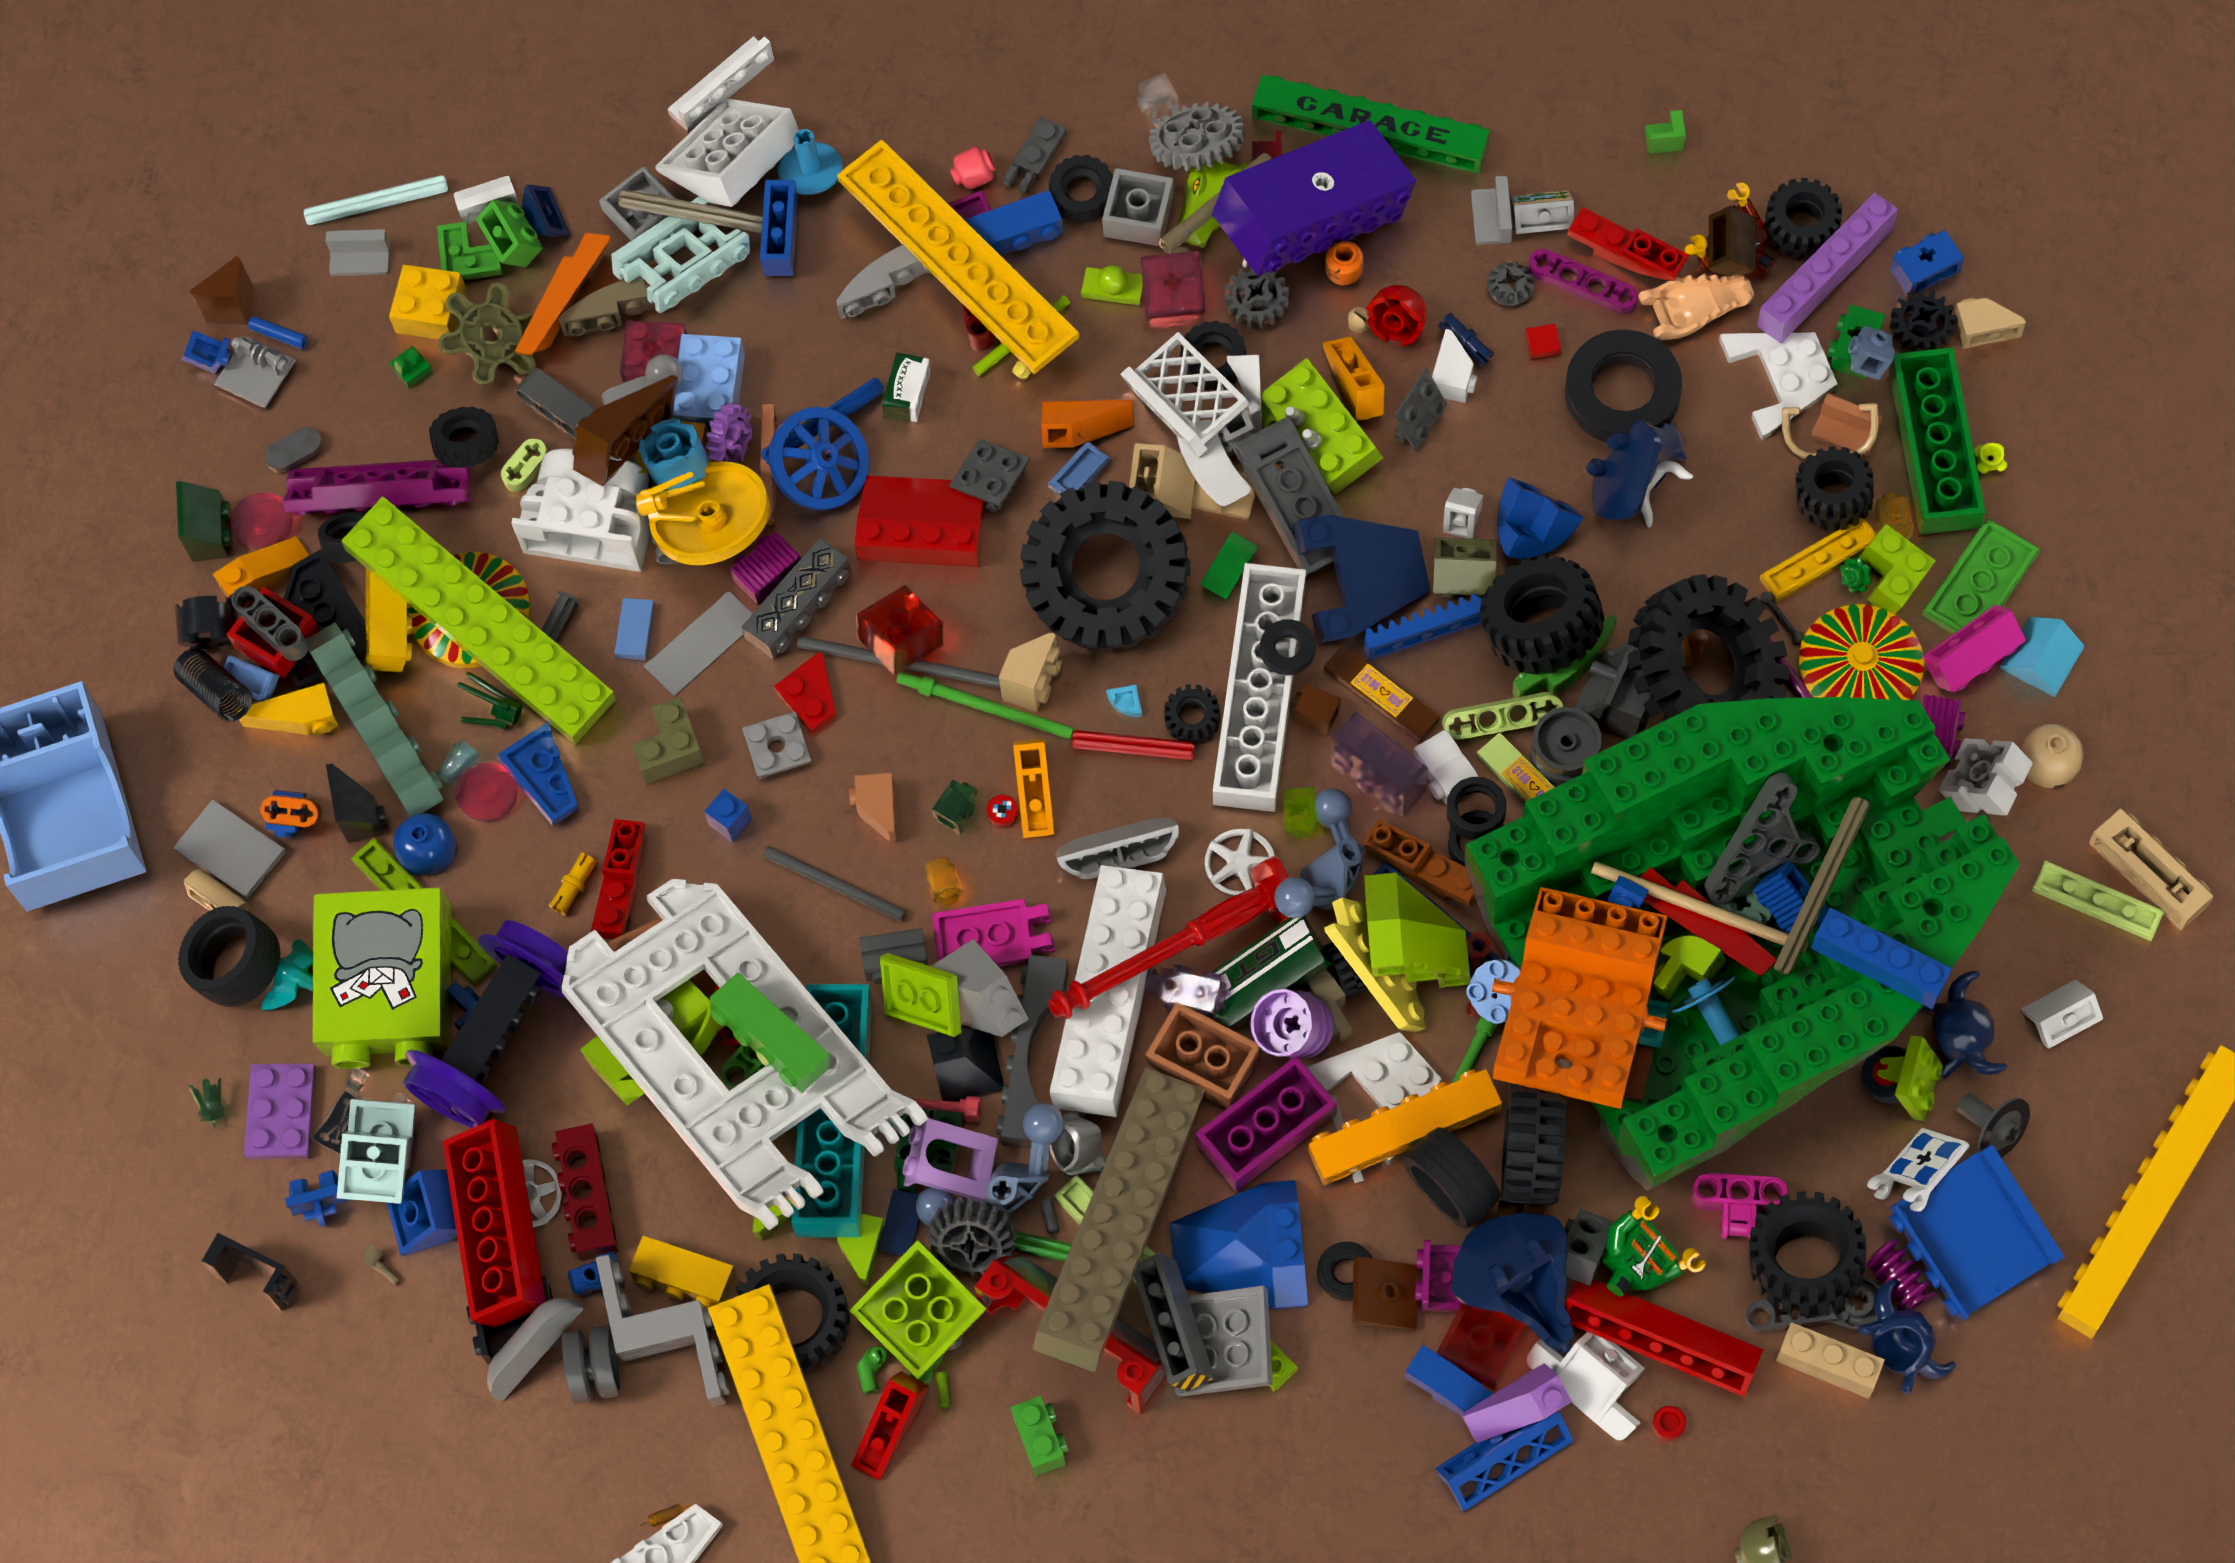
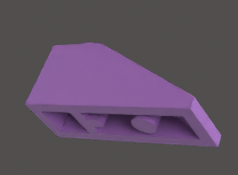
M1543 1363L1468 1409L1461 1416L1473 1439L1478 1443L1543 1420L1572 1401L1559 1376Z

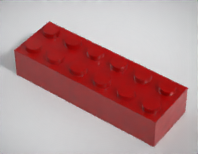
M491 1119L442 1141L470 1318L473 1322L496 1328L534 1312L546 1300L517 1127Z

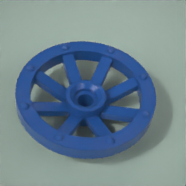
M812 407L790 415L778 426L770 443L769 465L775 483L789 500L806 509L825 511L846 504L859 493L868 474L869 455L861 432L850 419L832 409ZM818 420L819 442L800 422ZM828 422L844 433L833 443L829 442ZM792 430L809 448L783 447L789 432ZM849 441L854 451L855 460L838 454V451ZM822 453L826 455V461L822 458ZM783 457L805 459L806 464L788 477L784 468ZM836 465L854 470L852 480L847 487ZM814 472L816 474L811 496L800 491L794 484L809 473ZM826 473H828L838 495L822 499V490Z

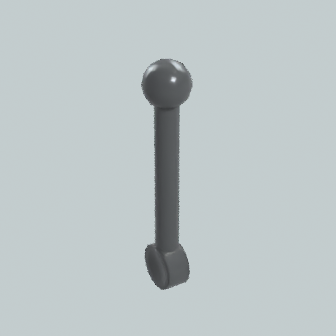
M1768 591L1763 592L1760 598L1762 604L1769 605L1790 631L1795 643L1802 642L1804 634L1794 628L1773 602L1772 593Z

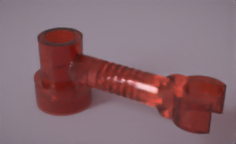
M1475 932L1466 940L1467 951L1471 955V978L1476 969L1484 964V956L1488 955L1492 949V940L1484 932ZM1475 939L1482 942L1483 946L1480 951H1476L1473 948V941ZM1471 1000L1466 1004L1465 1008L1468 1016L1471 1015Z

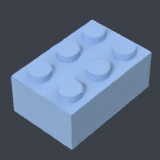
M681 335L678 361L683 368V378L680 385L676 388L672 419L704 423L708 432H711L712 428L709 423L715 418V411L720 412L722 404H739L745 351L741 338Z

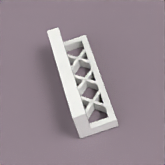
M753 36L668 108L669 115L687 132H690L725 98L729 99L774 61L771 42L765 36L760 41Z

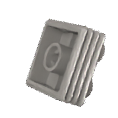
M643 166L600 198L599 202L602 211L632 241L668 216L620 207L618 200L621 190L625 189L673 199L676 198Z

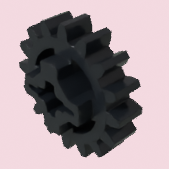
M1919 290L1917 297L1908 292L1906 301L1898 299L1896 308L1892 309L1891 318L1893 319H1891L1889 326L1890 329H1895L1893 333L1894 339L1902 338V348L1909 344L1912 346L1911 352H1916L1918 348H1922V351H1925L1932 347L1934 350L1940 349L1941 343L1946 346L1949 344L1950 336H1954L1956 330L1954 325L1956 324L1957 316L1951 315L1954 309L1953 305H1944L1946 297L1943 296L1937 300L1935 299V291H1931L1929 296H1924L1923 290ZM1907 312H1909V317H1907V321L1904 322L1903 317ZM1943 322V328L1938 333L1937 329L1940 323Z

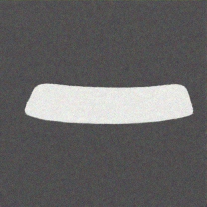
M1199 421L1198 429L1203 432L1212 424V421ZM1218 433L1204 444L1208 450L1200 457L1177 436L1181 453L1192 475L1201 488L1217 504L1227 506L1250 493L1251 487L1231 463Z

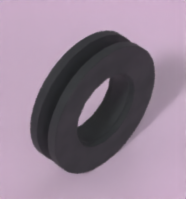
M1634 330L1607 331L1586 341L1573 355L1566 376L1565 400L1567 408L1573 420L1583 431L1593 438L1606 443L1613 433H1630V427L1637 420H1646L1655 427L1661 428L1664 423H1671L1678 410L1682 390L1681 370L1672 352L1656 338ZM1615 364L1633 365L1642 369L1651 378L1654 385V394L1650 401L1641 408L1630 411L1614 410L1604 405L1595 396L1592 382L1597 373L1605 367Z

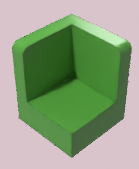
M1682 110L1670 111L1668 123L1645 126L1648 154L1684 151L1686 133Z

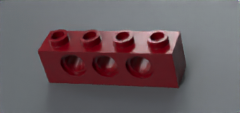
M593 1123L555 1131L557 1142L552 1143V1151L555 1162L560 1161L562 1172L557 1173L560 1191H566L567 1202L562 1203L566 1222L571 1221L573 1233H568L571 1252H577L581 1261L594 1259L598 1255L609 1252L619 1253L599 1138ZM578 1157L586 1158L583 1166L579 1168L571 1167L574 1159ZM581 1188H592L589 1196L585 1198L576 1197L577 1192ZM589 1217L597 1218V1222L592 1228H582V1223L585 1219Z

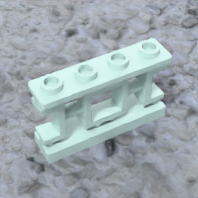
M697 197L696 199L691 201L694 203L710 205L708 201L704 200L701 197ZM668 216L611 254L613 274L619 280L624 279L627 283H630L639 276L651 285L647 288L648 301L651 304L654 302L655 309L662 313L668 308L676 306L680 300L692 292H697L713 278L722 275L725 270L735 263L743 261L750 253L749 235L746 232L741 233L738 228L725 235L715 224ZM698 229L704 234L699 238L692 234ZM714 243L719 248L712 252L707 246ZM686 246L696 256L680 265L670 255ZM654 259L659 265L652 269L646 263ZM669 273L674 278L667 282L662 276Z

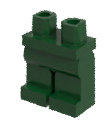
M921 1108L927 1118L964 1128L965 1119L963 1113L934 1109L932 1116L930 1109ZM904 1113L900 1118L907 1123L911 1131L915 1124L910 1116ZM898 1133L899 1141H897L894 1162L898 1190L915 1193L917 1183L908 1187L904 1186L905 1175H903V1165L911 1150L909 1134L903 1137ZM939 1139L932 1140L926 1148V1158L932 1167L955 1174L960 1145Z

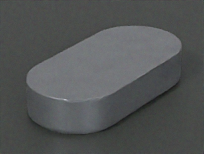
M311 427L300 428L268 446L264 459L270 470L276 473H285L317 456L322 450L323 441L317 430Z

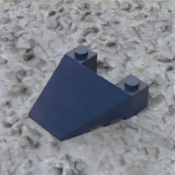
M1324 515L1299 520L1293 524L1299 555L1331 548L1343 607L1318 611L1312 614L1318 645L1349 639L1431 591L1418 530L1335 515Z

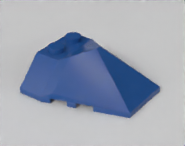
M1295 1180L1259 1184L1170 1222L1173 1259L1177 1262L1186 1290L1206 1294L1265 1286L1268 1288V1303L1271 1309L1308 1307L1299 1204Z

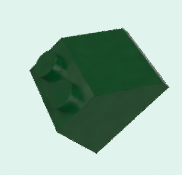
M184 481L176 482L178 537L192 562L228 558V546H232L233 543L231 530L227 528V519H231L229 501L224 500L219 490Z

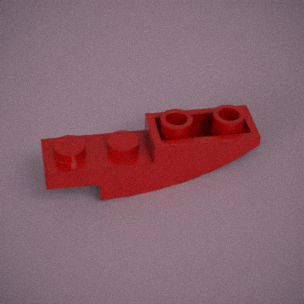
M1582 207L1568 229L1567 235L1593 248V255L1622 268L1654 278L1674 281L1689 257V254L1637 228L1634 232H1631Z
M614 819L602 869L603 881L591 927V932L596 930L602 938L615 939L624 935L627 921H631L642 861L645 822Z

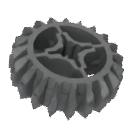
M972 1196L968 1201H964L961 1197H958L955 1203L947 1200L944 1207H939L935 1212V1216L930 1221L928 1243L931 1244V1253L937 1254V1258L941 1262H946L948 1269H958L959 1275L963 1271L970 1272L972 1277L976 1272H980L983 1275L993 1260L1005 1255L1011 1257V1254H1013L1016 1240L1013 1220L1007 1219V1211H998L997 1203L991 1206L987 1205L985 1198L981 1202L975 1201Z

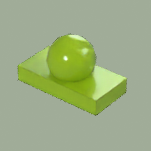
M1108 265L1103 269L1086 267L1081 297L1140 306L1145 274L1125 272L1116 265Z

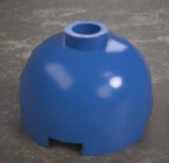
M429 813L412 815L402 821L395 831L393 838L395 857L400 865L414 876H417V874L437 875L446 870L455 858L456 836L448 823L437 815Z

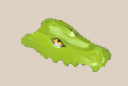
M1214 161L1211 168L1204 164L1200 170L1193 166L1186 182L1181 217L1177 224H1181L1217 194L1222 188L1225 177L1243 171L1249 163L1243 162L1238 167L1227 162L1219 163ZM1214 216L1193 232L1185 242L1191 246L1204 248L1213 229L1217 230L1219 228V223Z

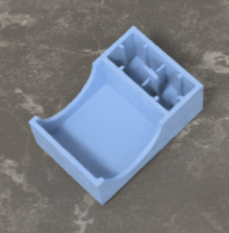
M82 681L0 708V834L9 864V873L3 876L6 887L26 912L147 872L101 709Z

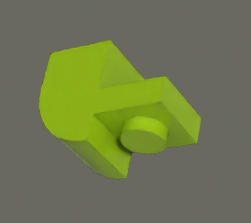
M1696 936L1675 938L1665 944L1660 950L1667 963L1660 965L1656 970L1653 985L1659 995L1669 1000L1686 974L1698 981L1708 978L1711 983L1726 959L1721 949Z

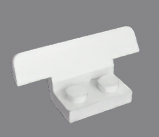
M1587 1332L1574 1344L1564 1358L1547 1346L1541 1339L1535 1343L1527 1356L1528 1366L1533 1370L1545 1363L1559 1376L1572 1401L1571 1403L1616 1440H1623L1641 1423L1616 1401L1624 1390L1642 1374L1645 1368L1616 1343Z

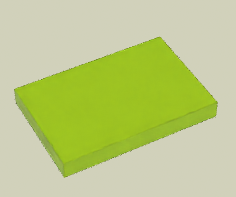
M890 953L880 956L886 1015L952 1037L962 1033L956 974Z

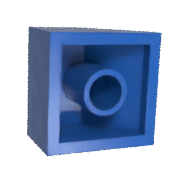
M419 1170L405 1181L403 1203H387L401 1256L450 1242L457 1237L447 1170Z

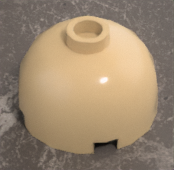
M2043 724L2034 728L2024 739L2020 749L2033 762L2026 777L2034 784L2045 788L2069 784L2078 775L2084 758L2083 746L2077 734L2068 727L2059 724Z

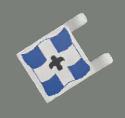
M1921 1128L1882 1174L1872 1177L1868 1181L1867 1186L1872 1190H1877L1874 1196L1882 1200L1889 1196L1894 1181L1912 1186V1188L1905 1191L1903 1198L1905 1201L1913 1202L1910 1205L1911 1210L1922 1211L1927 1204L1930 1192L1970 1146L1966 1141Z

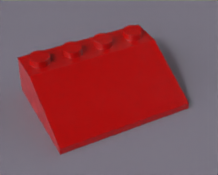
M867 475L856 525L854 547L857 559L859 561L979 567L985 501L950 488L949 485L952 480Z

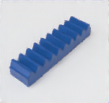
M1474 593L1471 594L1470 602L1460 597L1459 606H1455L1451 601H1448L1447 610H1444L1440 605H1436L1435 614H1432L1428 609H1424L1423 618L1415 612L1411 622L1403 616L1399 626L1391 620L1387 630L1379 624L1377 633L1367 628L1366 636L1364 637V650L1368 660L1370 661L1482 624L1480 619L1481 598L1479 599Z

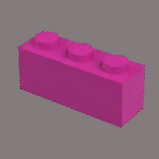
M1995 604L1922 657L1937 686L1953 693L1964 689L1969 681L1977 675L1989 671L1993 664L2002 657L2013 654L2026 639L2012 611Z

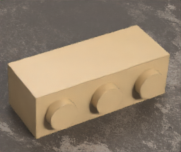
M1792 1322L1776 1360L1778 1363L1868 1399L1874 1390L1885 1359Z

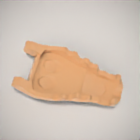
M1702 274L1698 278H1694L1692 275L1684 278L1676 277L1674 281L1670 280L1654 289L1640 292L1638 298L1642 305H1652L1660 322V326L1653 330L1655 338L1657 340H1671L1688 336L1730 310L1752 303L1754 291L1750 281L1744 275L1718 278L1716 274L1712 276Z

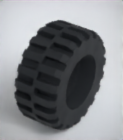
M1538 556L1536 560L1528 558L1522 560V564L1517 566L1511 565L1506 568V573L1503 575L1499 574L1493 580L1492 587L1488 586L1480 605L1482 626L1494 654L1498 656L1499 661L1506 666H1511V669L1522 673L1526 670L1528 674H1539V671H1544L1548 674L1555 672V669L1560 667L1566 669L1571 666V662L1576 659L1580 661L1584 658L1588 649L1592 650L1597 643L1596 637H1600L1605 620L1602 604L1590 574L1584 568H1581L1578 563L1571 560L1566 562L1565 558L1554 556L1553 559H1549L1548 556ZM1562 607L1555 615L1546 620L1536 623H1523L1528 616L1540 609Z
M1513 1083L1509 1084L1501 1178V1195L1508 1203L1551 1206L1559 1201L1565 1149L1566 1096Z

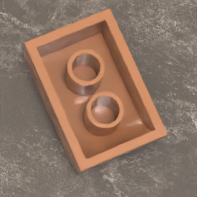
M1176 1001L1145 1057L1149 1064L1160 1073L1204 1088L1203 1097L1227 1109L1236 1102L1261 1058V1047L1256 1042Z

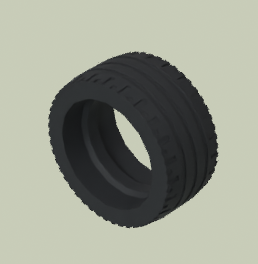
M235 906L217 907L199 917L186 932L178 954L179 970L186 983L209 1001L225 1007L241 1006L260 996L272 982L280 964V944L270 927L250 912ZM246 934V947L237 965L224 976L213 979V966L222 948L235 937Z
M1441 1127L1435 1128L1416 1143L1403 1157V1163L1407 1172L1421 1192L1448 1220L1460 1228L1467 1229L1476 1223L1501 1198L1500 1190L1485 1166L1464 1143L1446 1129Z

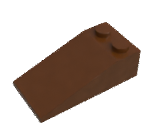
M671 375L597 408L587 418H582L575 429L577 437L576 445L572 452L574 456L573 470L604 486L615 476L627 460H631L639 453L640 440L643 439L645 441L646 437L652 433L651 427L653 425L672 419L678 377ZM610 455L615 457L616 459L621 458V460H612L610 459Z

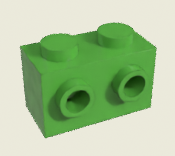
M493 199L476 218L477 223L501 264L526 268L543 249L537 238V232L529 225L524 216L523 209L516 203Z
M1040 1395L1010 1407L1035 1477L1066 1465L1063 1453L1069 1452L1063 1434L1056 1435L1052 1423L1056 1422L1057 1419L1051 1403L1044 1405Z

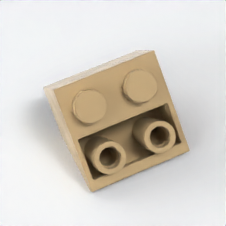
M1135 443L1129 487L1133 488L1135 486L1147 492L1153 499H1157L1169 511L1172 517L1191 519L1196 479L1187 466L1182 453L1165 445Z
M1047 633L1009 651L999 675L1002 700L1004 702L1038 712L1041 703L1045 704L1051 691L1049 682L1052 676L1056 677L1062 663V659L1059 658L1060 647L1057 646L1056 634Z

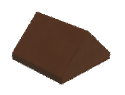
M236 256L192 288L190 293L206 322L248 325L254 287L241 259Z

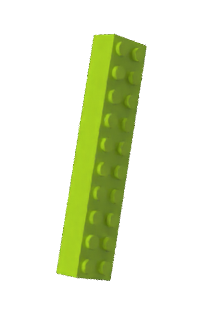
M383 496L341 540L349 554L574 745L580 741L616 701L614 692Z

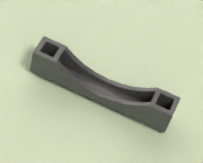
M1029 955L1028 965L1022 966L1020 983L1025 984L1024 994L1018 995V999L1029 1020L1013 1029L1011 1034V1043L1015 1044L1014 1055H1008L1006 1074H1011L1009 1085L1003 1086L1001 1103L1006 1104L1004 1116L999 1115L997 1122V1135H1001L1003 1146L1031 1149V1140L1025 1135L1022 1125L1023 1117L1027 1110L1033 1105L1039 1104L1030 1083V1054L1034 1039L1042 1023L1051 1013L1048 1001L1052 999L1053 991L1060 990L1063 993L1066 992L1069 972L1067 959Z

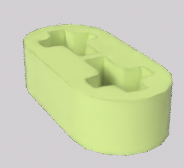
M526 440L503 466L501 477L508 490L513 492L524 490L539 473L542 459L547 453L546 446L541 440ZM529 451H539L540 456L537 457L533 455L530 458L528 454ZM520 472L521 478H514L511 481L510 474L516 475Z

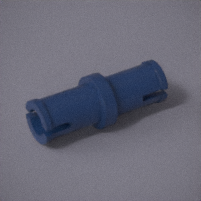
M1452 313L1447 314L1443 318L1445 322L1440 321L1438 327L1444 332L1446 329L1452 330L1464 350L1480 367L1489 362L1488 357L1491 359L1494 356V352L1476 337L1477 333L1473 329L1468 330Z

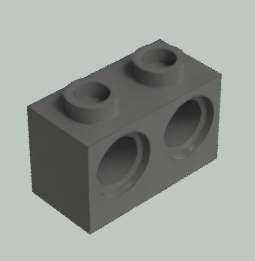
M1581 1208L1575 1220L1568 1219L1565 1226L1568 1241V1255L1565 1266L1566 1277L1588 1286L1591 1285L1602 1263V1256L1607 1245L1608 1228L1614 1221Z

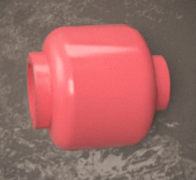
M973 146L954 157V168L950 169V172L957 185L963 184L968 190H973L992 180L993 171L996 170V166L987 149L982 150L978 146Z

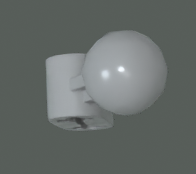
M667 354L657 355L648 362L645 376L617 385L602 393L603 404H609L671 375L678 377V387L683 378V368L676 358Z

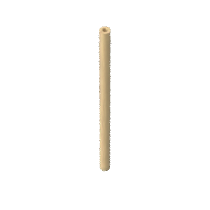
M1595 861L1591 870L1592 874L1616 882L1618 877L1622 876L1648 889L1647 894L1783 946L1789 935L1788 933ZM1809 941L1806 942V945L1802 951V953L1804 954L1809 944Z

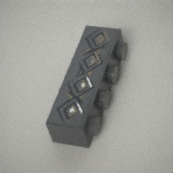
M819 538L742 625L745 639L772 659L779 652H785L797 631H802L808 626L811 621V615L818 607L823 608L828 603L832 591L838 585L842 586L849 578L851 568L848 557Z

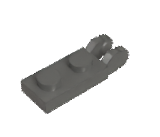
M1040 116L1013 160V164L1008 169L1004 177V185L1011 187L1020 172H1023L1026 175L1020 184L1019 191L1027 194L1035 181L1040 179L1067 133L1066 127Z

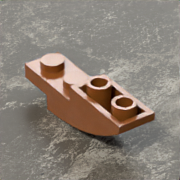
M1378 818L1362 842L1368 851L1383 862L1387 861L1402 875L1445 900L1450 897L1471 908L1476 898L1465 866L1433 851L1430 844Z

